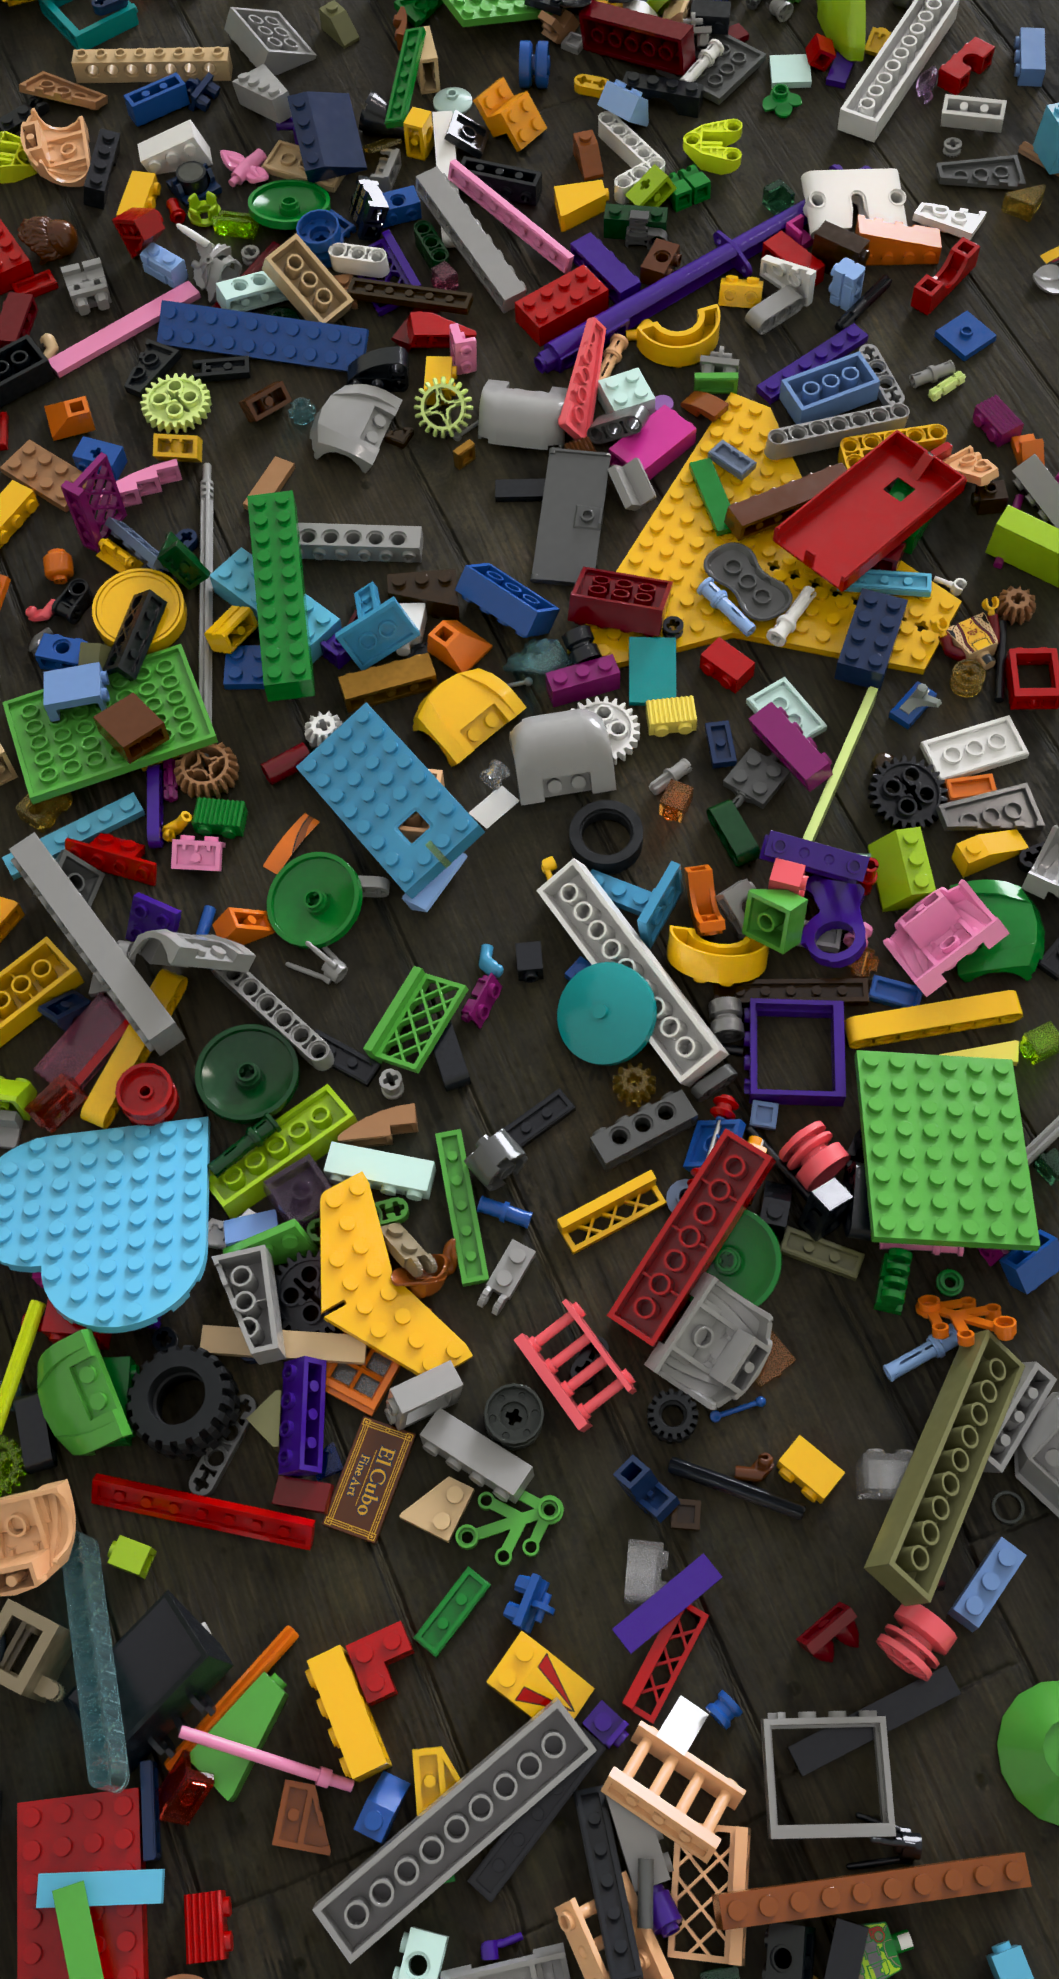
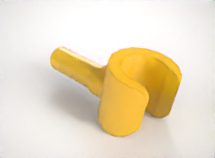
M553 856L542 860L541 869L546 875L547 881L553 876L551 871L557 869Z

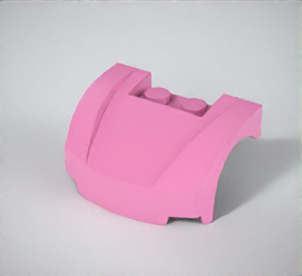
M961 879L958 886L949 890L941 887L916 903L894 924L896 931L890 938L884 939L883 944L922 993L928 997L947 982L942 973L953 969L959 960L975 952L980 944L984 943L990 949L1010 933L999 918L995 917L969 884Z

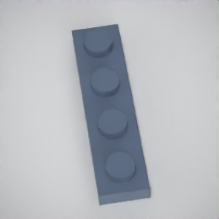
M111 517L107 518L105 525L112 530L111 535L123 540L122 544L127 548L135 550L134 554L137 557L148 561L147 566L153 570L159 571L162 569L170 572L157 559L159 552L127 524Z

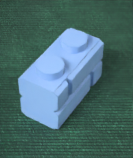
M150 243L140 253L144 272L168 284L170 287L175 288L188 279L185 260L156 243Z
M847 257L843 258L839 264L836 263L831 270L833 280L828 288L831 304L837 307L840 306L841 309L847 311L861 298L865 275L864 266L859 263L855 264L853 260Z

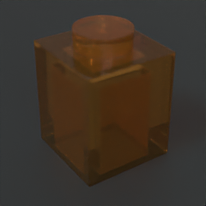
M671 779L660 800L659 815H662L667 820H675L681 823L693 800L694 787Z

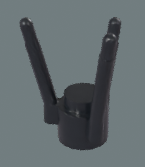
M860 1812L855 1814L856 1818L868 1823H881V1819ZM895 1825L896 1833L898 1834L893 1839L871 1837L870 1842L893 1846V1853L899 1856L848 1863L846 1868L852 1870L893 1864L910 1865L911 1859L920 1860L921 1834L912 1833L910 1827Z

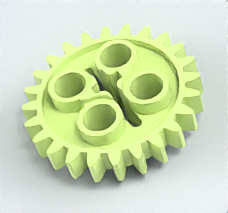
M175 373L173 378H170L167 374L166 380L158 378L159 383L151 382L152 389L145 388L146 394H142L143 401H140L143 416L146 422L151 424L152 428L157 426L159 432L164 428L167 434L171 430L178 434L179 429L186 433L187 427L194 430V424L201 425V418L207 419V413L211 412V396L206 384H202L201 379L195 381L193 375L187 379L186 373L181 377H178L177 373Z

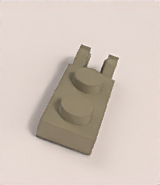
M399 1222L381 1226L387 1251L412 1276L420 1277L424 1270L428 1274L436 1272L438 1266L435 1258L430 1253L427 1254Z

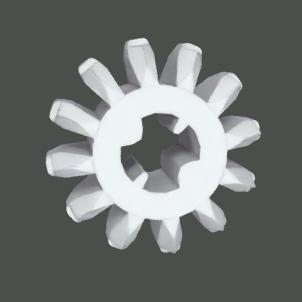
M319 711L317 717L310 715V722L305 723V738L309 741L312 748L318 747L343 723L338 715L332 716L330 711L322 715Z

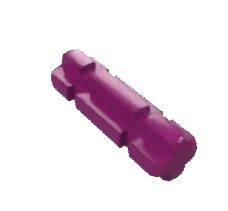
M172 758L163 761V770H165L163 771V788L166 789L163 791L164 800L170 803L178 799V790H176L178 785L174 774V769L176 768L175 759Z

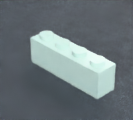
M331 1141L323 1171L326 1179L334 1185L362 1171L371 1189L380 1190L381 1193L389 1196H395L397 1193L406 1195L408 1199L421 1201L422 1199L429 1200L436 1167L435 1162Z

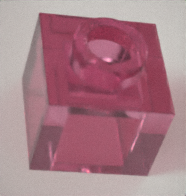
M446 261L431 268V282L434 288L452 291L459 289L457 272Z

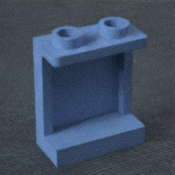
M100 662L44 672L43 705L51 722L60 720V709L94 703L99 704L101 711L107 709L106 702L110 701L109 692L106 685H109V676L107 671L102 670Z

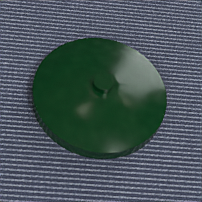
M257 1024L234 1026L216 1035L202 1050L195 1068L196 1088L206 1107L221 1119L239 1124L259 1122L264 1118L266 1112L271 1116L279 1113L293 1098L300 1079L299 1061L290 1042L278 1031Z

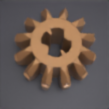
M1021 585L1017 589L1012 586L1007 590L1003 589L998 597L999 606L996 612L998 616H1002V620L1010 621L1011 625L1017 622L1021 626L1024 621L1029 622L1036 610L1035 595H1029V589L1024 591L1021 589Z

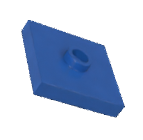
M965 311L936 330L934 337L960 359L966 361L996 341L997 335L970 312Z

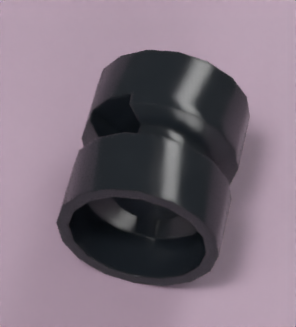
M582 625L576 627L562 636L565 648L571 651L569 657L572 665L602 657L598 645L592 643L594 637L590 626Z

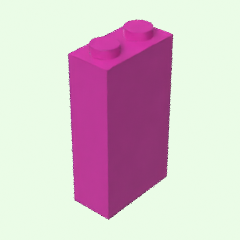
M664 404L650 415L639 433L623 437L609 448V454H611L610 465L624 466L634 458H639L649 480H651L695 444L696 427L691 422L682 418L675 410L670 409Z

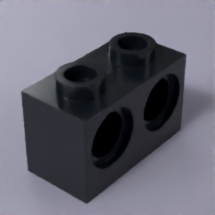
M836 1178L831 1179L811 1191L798 1224L817 1242L839 1228L853 1196Z

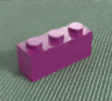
M613 654L545 673L546 690L553 708L620 689V670Z

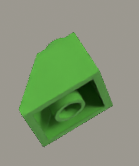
M750 889L747 895L742 934L781 954H785L801 943L808 899L787 889Z

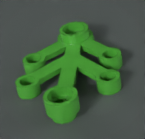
M524 1490L519 1501L533 1509L522 1513L495 1499L492 1493L483 1492L478 1497L479 1507L484 1511L492 1510L506 1518L478 1528L469 1524L460 1526L455 1535L457 1544L462 1549L470 1550L478 1544L479 1540L510 1530L502 1547L495 1553L497 1564L506 1567L512 1562V1552L526 1524L537 1521L531 1537L526 1539L522 1545L523 1552L527 1557H535L540 1551L539 1544L548 1525L556 1524L561 1520L564 1513L563 1504L555 1496L546 1495L538 1498ZM488 1496L492 1499L489 1506L482 1505L481 1500L483 1497ZM547 1506H552L555 1512L553 1515L548 1516L544 1513V1509ZM464 1534H472L473 1540L470 1543L463 1542L462 1537ZM534 1543L537 1548L535 1552L529 1553L526 1551V1545ZM501 1552L509 1554V1559L506 1562L499 1561L498 1556Z

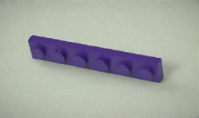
M853 323L757 385L756 392L771 405L779 399L781 380L845 357L868 341V334Z

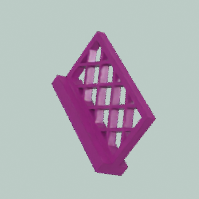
M102 452L73 483L66 480L61 485L83 546L96 553L101 551L98 545L100 539H106L112 531L105 525L107 518H113L116 509L118 513L114 519L122 521L127 516L108 457ZM98 479L95 490H93L95 480ZM105 479H107L105 489H103ZM87 481L86 488L84 490L82 486ZM112 494L110 504H108L110 495ZM91 495H93V498H92V501H91V505H90V504H89L90 497H91ZM103 495L100 505H98L100 496ZM96 510H98V514L95 520ZM108 510L106 519H104L105 512Z

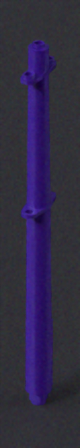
M833 164L829 167V170H843V167L839 164ZM865 165V166H863V167H861V168H859V169H872V168H870L869 166ZM805 199L732 240L720 230L714 232L713 239L717 245L716 249L594 316L606 327L604 347L610 344V338L613 334L625 336L626 330L635 327L644 319L650 318L732 268H735L746 278L751 276L752 267L748 259L762 251L763 242L781 230L785 233L786 223L800 214L804 216V225L808 224V219L803 213V207L806 203ZM587 321L544 345V350L539 352L538 356L534 358V364L540 373L547 374L552 370L561 373L575 365Z

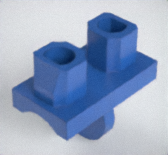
M532 1573L531 1577L518 1575L514 1590L524 1596L520 1605L509 1601L503 1616L512 1621V1624L517 1628L530 1634L534 1623H542L545 1614L554 1616L555 1609L549 1606L552 1595L547 1593L550 1583L535 1573Z

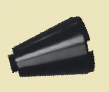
M372 91L365 101L368 104L366 109H362L358 127L360 132L405 140L404 127L386 128L384 123L389 101L377 92Z

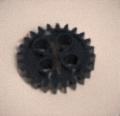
M903 755L899 762L896 757H893L890 763L884 761L882 767H878L875 771L876 774H873L870 779L872 783L869 784L867 789L872 792L869 793L867 798L874 800L870 808L878 809L875 817L884 816L882 824L888 820L891 822L890 829H893L895 825H899V829L921 827V831L925 825L931 827L933 821L939 819L936 807L948 801L946 797H943L948 789L941 788L945 780H938L937 777L940 772L932 773L933 765L931 764L926 768L924 766V759L920 763H916L915 756L910 761H907L906 756ZM905 775L911 776L914 781H909ZM886 787L892 788L895 794L888 792ZM920 794L927 796L929 801L922 799ZM901 807H906L910 813L904 812Z
M311 1250L307 1251L306 1258L298 1252L297 1261L288 1257L287 1262L289 1266L286 1268L279 1265L278 1267L282 1274L281 1276L275 1275V1279L278 1281L276 1286L281 1321L284 1320L282 1329L287 1330L291 1327V1331L328 1333L330 1328L337 1333V1327L325 1321L324 1317L345 1305L344 1302L330 1309V1311L321 1314V1305L310 1299V1295L294 1282L295 1279H299L307 1288L315 1291L314 1294L321 1299L320 1250L316 1257ZM316 1269V1279L313 1282H307L306 1274L308 1271ZM297 1290L299 1298L295 1303L290 1304L288 1295L291 1291ZM317 1307L319 1311L317 1319L309 1321V1310Z

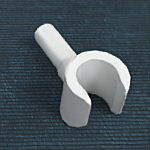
M935 576L933 580L950 588V592L954 596H959L967 585L966 580L963 578H957L952 582Z

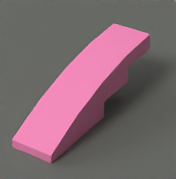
M173 459L134 472L116 481L124 507L142 504L141 496L162 492L161 485L180 481L182 476L177 459ZM112 494L110 495L108 504H110ZM103 495L100 496L98 505H100Z

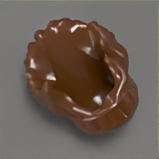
M35 216L30 219L24 218L18 228V237L30 247L32 252L40 256V265L62 259L74 253L78 247L76 229L66 220H52L47 216Z

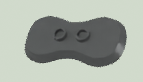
M736 542L726 543L712 550L704 559V569L707 575L712 577L716 583L730 589L736 596L742 611L751 619L758 622L769 621L784 613L790 607L793 598L788 586L765 573L749 547Z

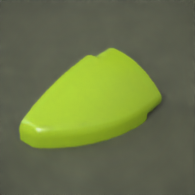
M816 0L818 21L825 36L833 40L834 48L849 61H863L866 38V0Z

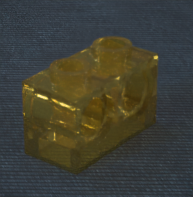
M71 792L32 804L29 794H27L15 809L22 821L43 834L47 828L54 825L56 819L63 811L70 808L74 799Z

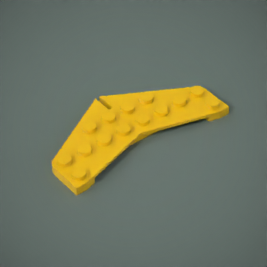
M361 1171L323 1192L320 1198L321 1314L343 1302L345 1304L343 1307L326 1315L324 1320L417 1376L451 1360L455 1368L470 1360L473 1355L466 1343L405 1286H395L392 1284L390 1260L370 1184L364 1173Z

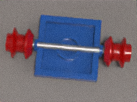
M722 1094L713 1099L716 1106L710 1109V1113L716 1118L715 1120L697 1121L683 1165L693 1177L701 1168L725 1128L739 1137H743L746 1124L741 1119H735L736 1115L732 1111L737 1110L739 1105L730 1095ZM689 1179L687 1181L688 1186L690 1185L693 1179Z

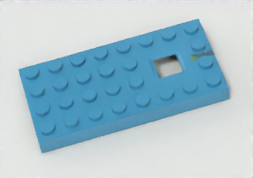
M367 702L296 766L299 772L411 899L485 833L482 827ZM418 812L430 827L411 843L398 828L412 814Z

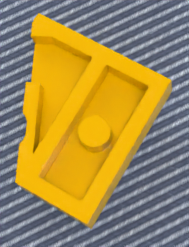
M442 1746L412 1749L417 1816L461 1779Z

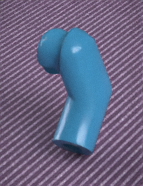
M482 944L479 957L480 969L488 976L490 973H493L496 978L502 976L503 966L492 958L493 946Z

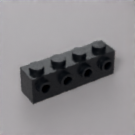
M466 156L461 161L464 167L505 200L533 206L537 205L542 194V172Z

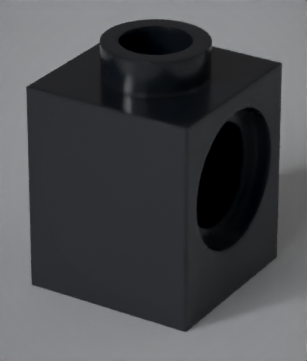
M541 941L515 943L518 981L533 983L544 979Z

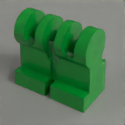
M694 164L687 166L686 170L684 168L678 170L677 174L675 172L669 174V178L677 188L668 197L675 212L692 206V203L695 205L710 199L711 181L702 171L699 172Z
M890 1248L888 1253L884 1254L873 1306L874 1310L901 1315L903 1304L905 1303V1292L908 1286L907 1280L910 1274L912 1252L902 1248Z

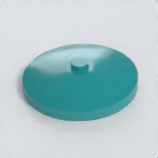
M614 962L593 964L578 972L564 988L557 1009L559 1032L568 1049L584 1061L603 1066L617 1065L636 1056L651 1038L657 1018L655 996L645 978L635 970Z

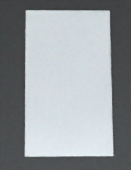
M501 785L472 809L469 814L488 829L520 800Z
M680 1696L656 1736L685 1756L709 1714L683 1696Z

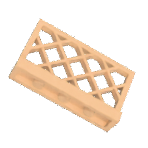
M717 1825L713 1833H730V1847L721 1856L715 1851L714 1855L717 1859L705 1871L693 1858L692 1853L674 1842V1871H672L671 1896L678 1908V1901L688 1893L699 1909L687 1920L682 1917L680 1930L668 1937L667 1957L745 1966L747 1927L725 1930L724 1934L722 1930L716 1928L715 1921L705 1910L713 1902L712 1896L702 1905L691 1891L703 1878L712 1887L715 1894L722 1893L726 1888L727 1892L748 1889L751 1829L748 1827ZM681 1849H682V1850L684 1851V1853L686 1854V1856H685L682 1860H681ZM728 1854H729V1866H728V1865L726 1864V1862L723 1860ZM690 1859L701 1874L687 1886L680 1877V1867ZM721 1863L728 1872V1881L718 1890L707 1874L716 1865ZM679 1883H680V1884L682 1885V1887L684 1888V1890H683L680 1894H679ZM702 1912L713 1928L700 1940L689 1926V1923ZM686 1928L697 1944L688 1952L675 1951L676 1936ZM716 1931L725 1941L724 1956L711 1955L703 1944ZM699 1947H701L705 1954L693 1952L696 1951Z

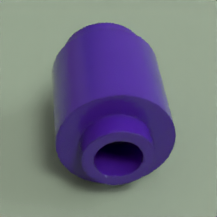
M657 1884L653 1886L652 1930L655 1935L662 1934L663 1938H666L680 1930L678 1924L683 1919L668 1889L665 1890L663 1884Z

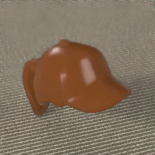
M452 1238L444 1245L443 1254H431L438 1266L435 1273L428 1274L424 1270L420 1277H414L406 1268H397L391 1274L392 1284L395 1286H406L417 1298H425L436 1294L444 1285L446 1277L453 1274L457 1268L456 1239Z

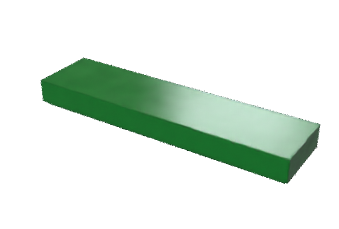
M711 458L690 462L689 470L716 535L721 536L732 533L724 523L730 503Z

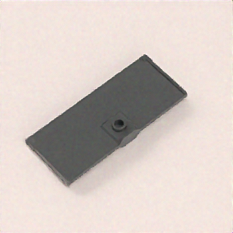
M551 447L548 454L549 458L530 582L575 586L583 566L596 569L609 475L607 469L610 467L611 454Z

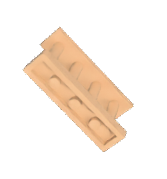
M641 1720L630 1740L638 1745L623 1771L615 1766L613 1767L601 1792L707 1864L721 1841V1838L713 1833L727 1806L735 1811L746 1790L740 1787L734 1780L725 1777L688 1751L685 1756L656 1736L659 1731L655 1727ZM648 1753L663 1762L649 1789L633 1779ZM674 1770L690 1780L676 1807L660 1798ZM700 1788L716 1798L703 1825H700L686 1815Z
M624 1871L622 1872L643 1977L644 1979H674L653 1930L637 1928L638 1896L627 1872ZM573 1898L555 1907L559 1925L566 1934L584 1979H610L609 1972L606 1970L599 1951L604 1949L602 1937L599 1935L593 1939L585 1922V1919L597 1913L594 1899L579 1907L576 1899Z

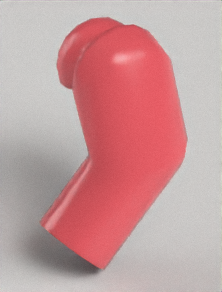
M51 599L43 609L37 610L35 606H29L25 611L28 620L32 622L49 620L54 615L52 613V605L55 599Z

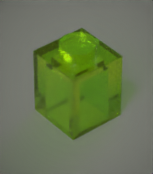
M1051 1021L1024 1033L1019 1043L1022 1055L1026 1059L1029 1058L1031 1063L1035 1065L1059 1053V1032Z

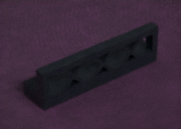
M150 589L133 596L103 671H107L108 675L118 672L129 681L136 680L168 602Z

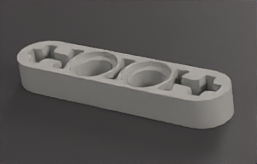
M872 344L862 345L859 351L870 367L882 370L880 373H875L880 380V385L886 383L891 386L888 389L879 386L878 398L882 405L885 406L897 402L904 404L905 396L878 348Z

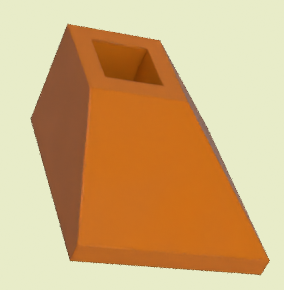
M86 396L44 406L53 441L96 430Z
M442 620L428 634L427 651L457 673L469 671L493 647L492 644L458 620Z

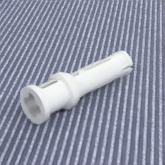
M711 39L708 47L700 51L698 60L679 80L695 82L703 71L713 66L715 59L724 53L722 43L717 39Z
M805 586L788 611L777 618L774 628L769 629L766 634L770 643L777 647L784 646L786 637L796 629L797 620L816 597L817 593L813 592L814 588Z

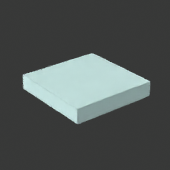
M806 54L769 56L771 89L777 84H785L788 88L811 87V69Z

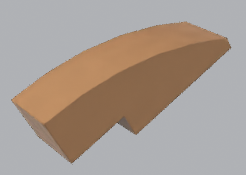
M415 1103L395 1106L365 1117L339 1134L338 1142L363 1148L393 1145V1135L418 1132Z

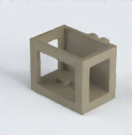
M8 1599L0 1612V1639L13 1616L22 1620L0 1663V1684L22 1696L43 1703L46 1700L59 1702L65 1697L66 1689L57 1680L81 1636L37 1612ZM34 1633L39 1636V1639L18 1675L11 1670L31 1634Z

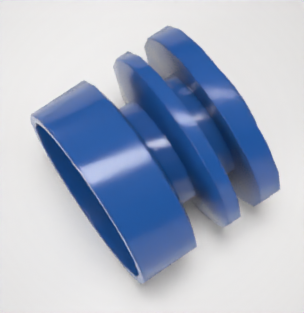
M324 209L309 211L299 219L296 226L297 234L326 268H331L329 247L334 243H344L338 218L334 213Z

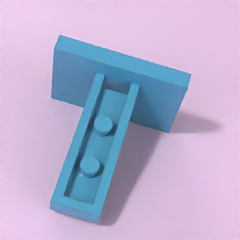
M373 581L354 593L358 619L335 633L336 639L361 671L369 668L420 636L418 628L394 596L381 604L378 588Z
M671 861L657 887L652 892L592 869L590 871L616 907L639 916L637 923L640 938L651 949L684 891L681 865Z

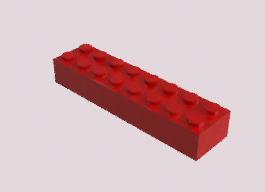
M725 1128L607 1316L652 1347H656L658 1342L662 1343L691 1297L689 1294L703 1272L708 1270L775 1164L774 1158Z

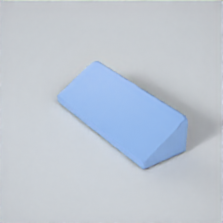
M462 853L452 863L449 862L445 866L446 869L413 899L405 893L402 897L403 901L411 910L428 912L468 856Z

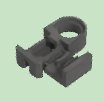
M630 210L629 226L626 228L625 246L627 248L629 245L647 246V249H651L655 242L654 237H661L667 241L668 234L661 228L646 227L649 211Z

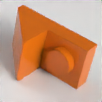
M1034 434L1011 438L1010 444L1018 465L1033 454H1036L1045 466L1043 439H1035Z

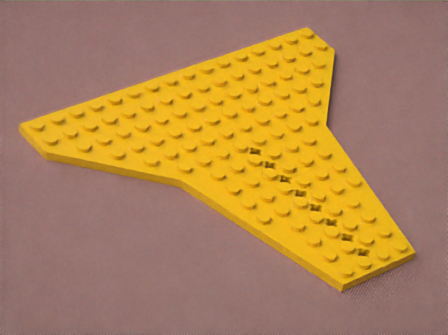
M731 392L725 401L729 404L728 410L710 424L616 572L673 581L665 619L670 616H676L682 619L684 624L682 636L676 639V653L712 644L718 637L723 640L736 638L775 646L769 642L766 634L769 629L774 628L779 616L769 621L758 622L744 613L756 625V630L753 634L746 637L720 610L712 608L710 602L696 591L698 586L709 577L704 569V559L715 548L726 543L736 542L743 544L753 551L760 567L765 573L788 586L792 593V603L805 586L811 587L812 583L820 585L814 588L813 592L817 593L816 597L797 620L796 629L786 637V643L782 648L839 659L856 608L853 600H858L861 592L837 591L836 587L773 541L774 529L776 527L740 541L736 539L733 533L717 536L689 470L690 462L707 459L708 452L723 439L757 462L756 468L742 481L713 462L730 505L746 500L753 495L764 493L773 487L777 488L787 484L791 480L802 478L793 457L772 460L764 454L768 433L773 429L779 428L771 408ZM900 561L897 571L919 573L903 561ZM770 566H776L779 570L774 569V571H771ZM796 574L800 578L791 579V575ZM714 581V584L721 590H725L728 599L742 611L734 593ZM933 581L931 582L930 597L892 595L907 599L908 602L903 618L905 621H902L888 668L923 675L940 645L938 639L940 635L932 631L931 625L934 622L939 623V619L943 617L947 618L951 624L958 612L962 601ZM834 591L840 592V594H842L837 595L836 597L832 596ZM585 624L590 626L594 637L592 643L598 645L602 657L613 654L618 668L629 666V637H647L642 633H624L619 629H601L596 625ZM669 626L671 630H676L675 626ZM917 626H923V627H925L927 630H924V629H923V630L920 632V631L917 630V629H918ZM661 630L660 636H653V637H664V635H663V633H662V630Z

